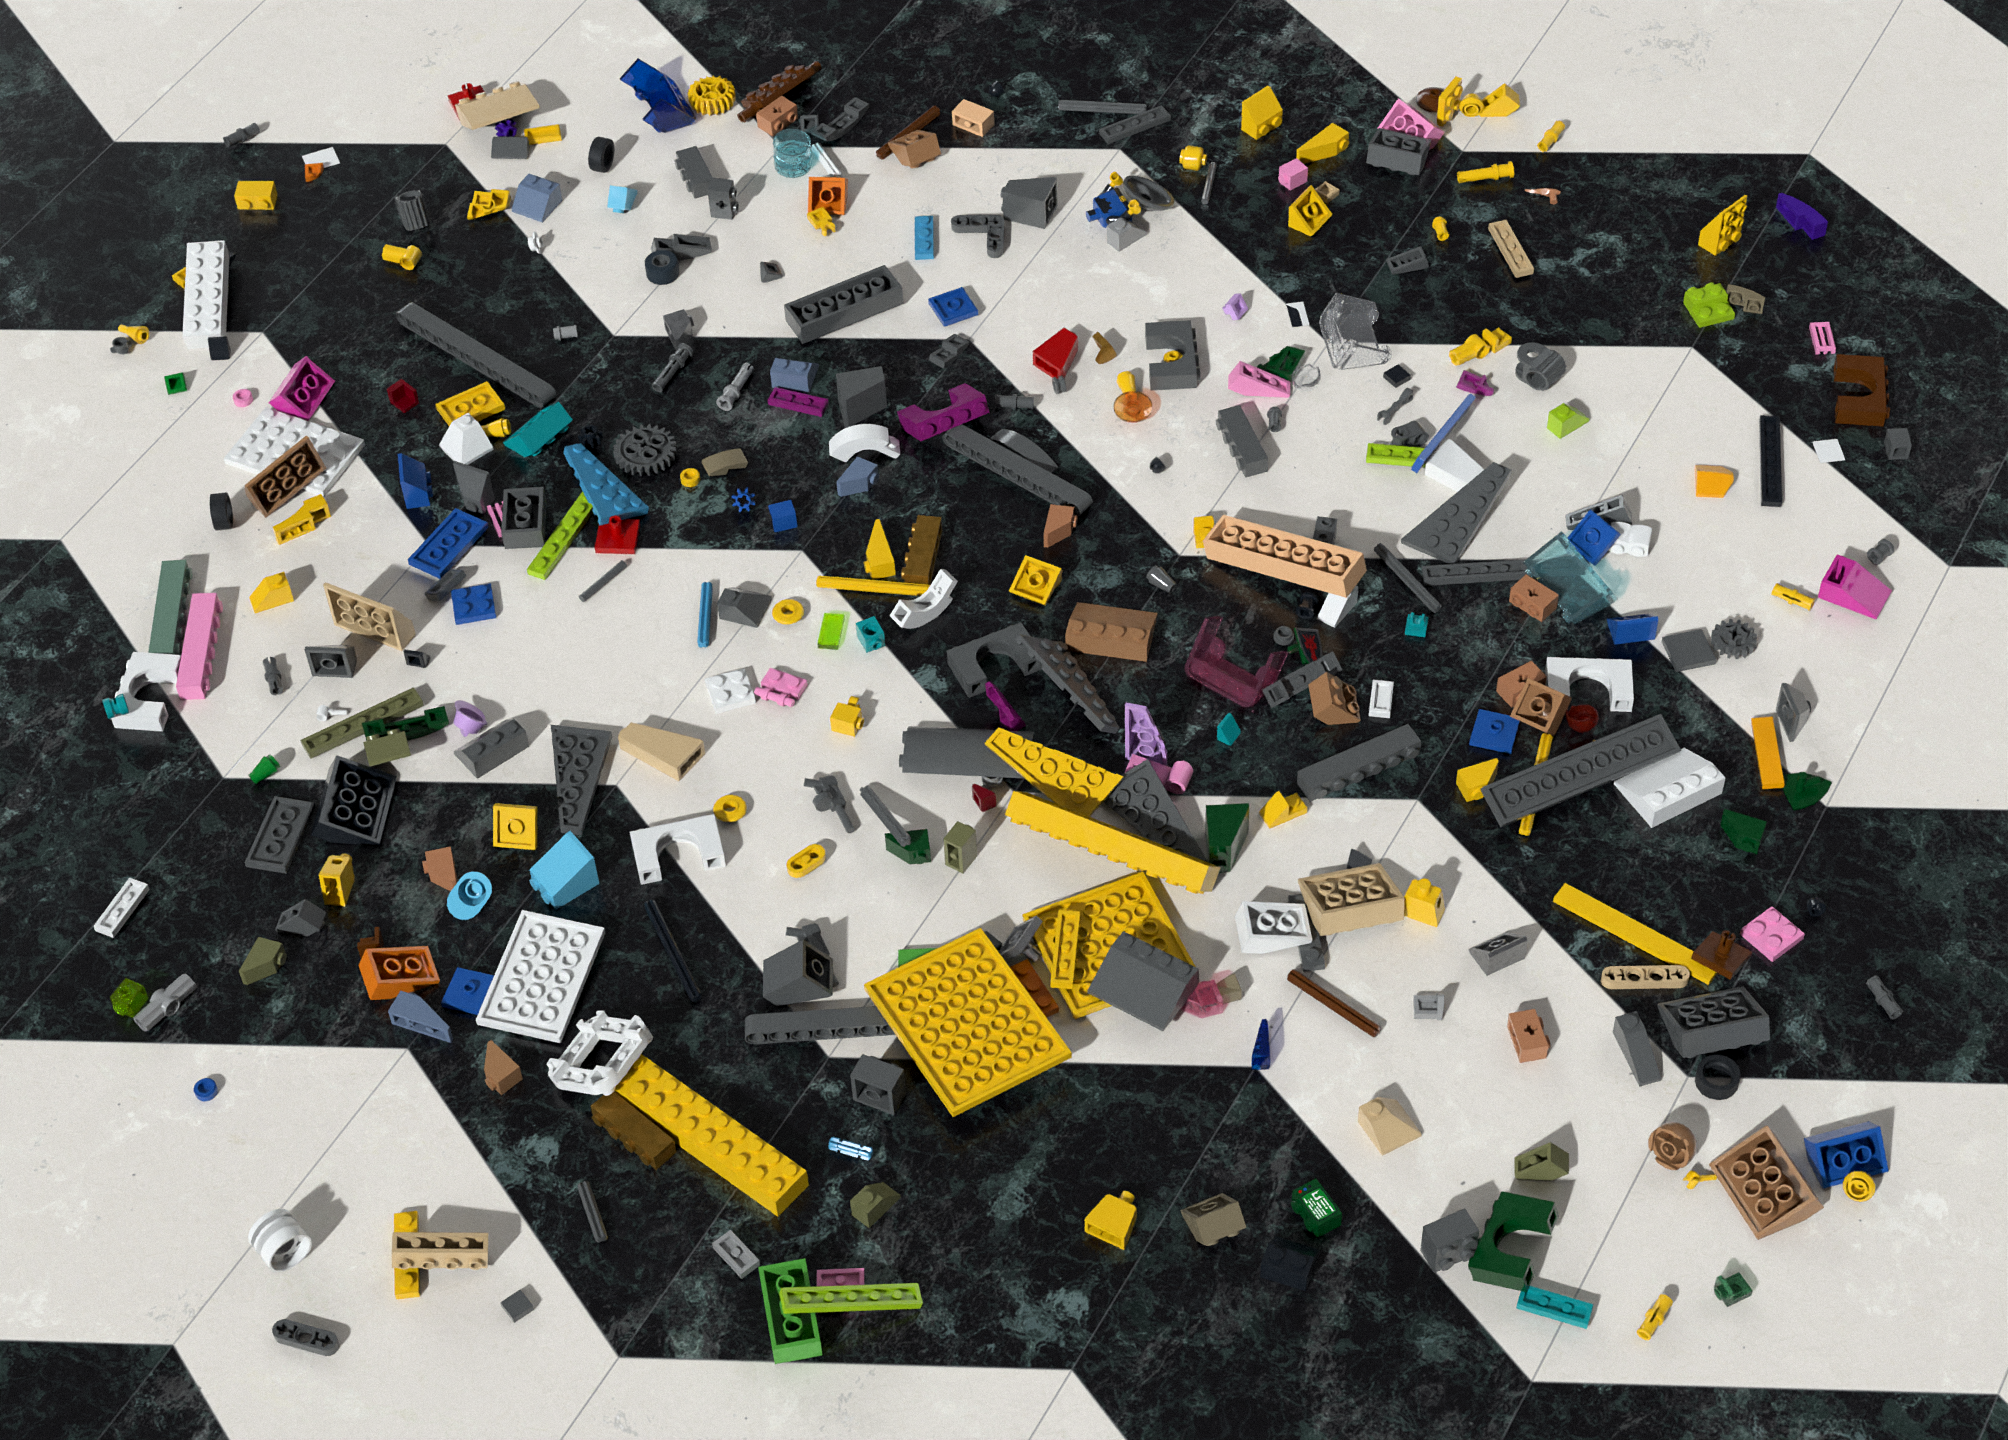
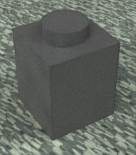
M1907 428L1887 429L1884 445L1888 460L1909 458L1912 444Z

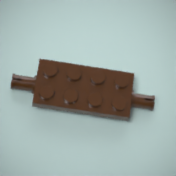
M814 61L807 67H804V65H790L786 67L784 72L774 75L771 81L759 85V89L746 94V98L741 100L743 107L747 108L737 114L738 119L745 123L762 108L802 81L811 79L813 75L822 70L821 64L818 61Z

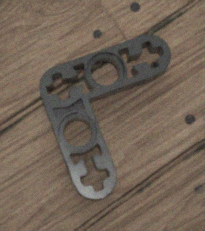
M956 215L951 219V229L955 233H987V255L989 257L999 258L1003 255L1005 226L1002 216ZM977 222L982 223L981 225H978V226H977V225H973L974 223H977ZM999 235L1000 237L992 238L991 236Z

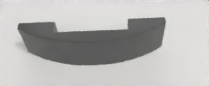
M853 98L844 105V112L828 125L821 123L811 131V135L824 141H833L844 136L861 120L869 108V103Z
M1001 429L989 438L1052 474L1058 471L1056 463L1039 446L1015 431Z
M1332 651L1263 688L1262 691L1270 707L1273 708L1309 687L1308 684L1325 672L1334 675L1341 671L1342 668Z

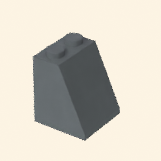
M1057 178L1009 180L1001 190V198H1003L1001 211L1003 212L1004 220L1045 229L1058 206Z
M881 366L836 374L838 402L845 428L887 407L886 399H890L888 387H885V385H889L887 373L883 374Z
M801 940L763 960V997L773 1004L783 1006L827 998L833 995V959L805 940Z

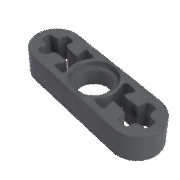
M287 1319L277 1321L272 1327L275 1340L283 1345L323 1356H331L339 1349L337 1336L331 1331ZM286 1328L288 1329L289 1333L284 1332L282 1335H280V1331H284ZM305 1333L312 1334V1338L309 1341H299L301 1335ZM331 1340L332 1344H327L326 1347L323 1346V1343H328Z

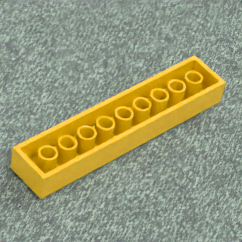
M1013 791L1005 813L1006 816L1011 817L1010 821L1013 823L1030 825L1029 829L1033 831L1049 833V837L1068 841L1069 845L1087 849L1088 847V852L1095 855H1108V860L1116 863H1127L1126 867L1133 870H1147L1146 875L1154 878H1167L1165 882L1175 886L1180 885L1184 887L1185 885V890L1195 894L1212 892L1221 868L1028 792Z
M640 1055L628 1070L626 1076L615 1086L614 1092L670 1136L674 1143L777 1217L809 1186L807 1171L644 1055Z

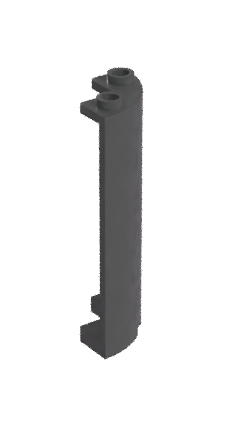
M908 726L907 731H903L902 743L904 744V752L899 755V767H902V773L1024 778L985 746V742L996 730ZM1009 731L1034 742V732Z

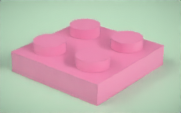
M1772 906L1740 931L1742 937L1772 962L1803 940L1805 935Z

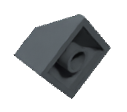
M454 461L453 466L456 480L466 510L484 515L487 506L491 505L495 500L489 472Z
M735 587L725 588L717 602L719 619L758 628L772 600V596Z
M305 646L304 650L312 676L353 678L357 663L354 646Z
M1782 683L1776 713L1789 742H1794L1807 722L1808 715L1811 712V704L1806 700L1803 692L1787 683Z

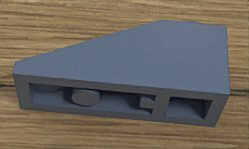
M400 990L388 1010L391 1023L452 1043L453 1037L450 1027L417 994Z

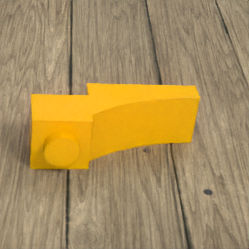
M322 494L303 501L304 505L295 514L272 527L279 545L316 530L315 523L331 517L328 504Z

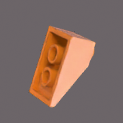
M428 946L369 948L365 950L359 963L370 1000L392 999L397 997L400 990L409 993L440 982Z

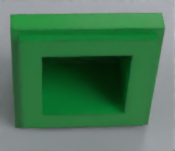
M183 372L164 376L168 395L187 391Z

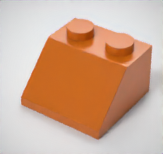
M809 177L808 213L824 207L829 215H845L848 179Z

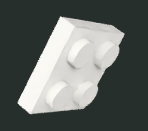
M745 668L705 678V684L716 714L756 704Z

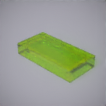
M824 613L817 643L818 648L838 650L845 621L844 614Z

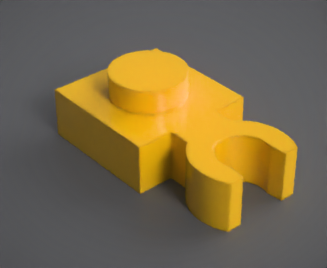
M824 207L807 213L809 222L816 230L821 228L822 235L827 236L828 229L832 230L833 233L836 232L835 224L832 223V217Z

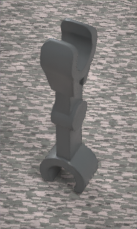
M1406 388L1399 397V400L1394 402L1387 411L1378 412L1377 421L1385 418L1383 424H1389L1390 416L1395 411H1398L1402 405L1412 401L1413 396L1411 394L1413 390Z

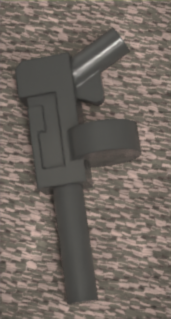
M835 776L821 777L819 780L805 778L803 786L814 788L818 794L813 799L816 810L820 812L829 809L832 812L836 811L846 832L849 834L854 832L855 828L845 811L846 801L837 786L838 782Z
M818 924L802 926L801 929L786 928V936L796 937L798 942L805 940L826 955H830L821 936ZM833 972V987H835L839 982Z

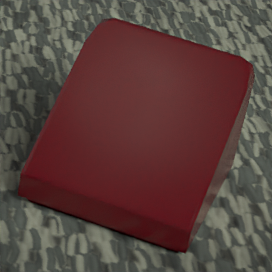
M972 784V798L982 812L996 807V794L977 784Z

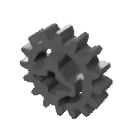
M1729 619V623L1722 620L1721 625L1716 624L1715 629L1712 630L1711 644L1714 645V650H1720L1719 655L1727 654L1729 659L1731 655L1735 656L1736 659L1739 658V655L1746 658L1747 653L1752 654L1753 648H1756L1757 634L1754 633V628H1748L1747 622L1740 624L1741 620L1739 619L1736 623L1732 619Z

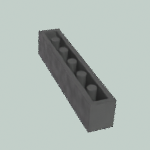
M1406 724L1299 770L1297 785L1309 802L1321 799L1329 793L1339 791L1350 784L1358 783L1366 777L1377 775L1381 771L1395 767L1408 759H1414L1420 755L1421 740L1410 725Z

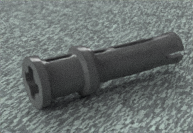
M685 343L678 345L675 354H671L667 366L655 382L652 383V388L655 391L662 392L676 371L684 367L687 358L693 355V350Z

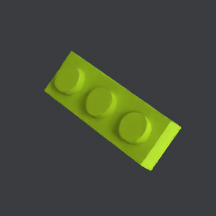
M1368 443L1366 463L1412 467L1417 457L1425 448Z

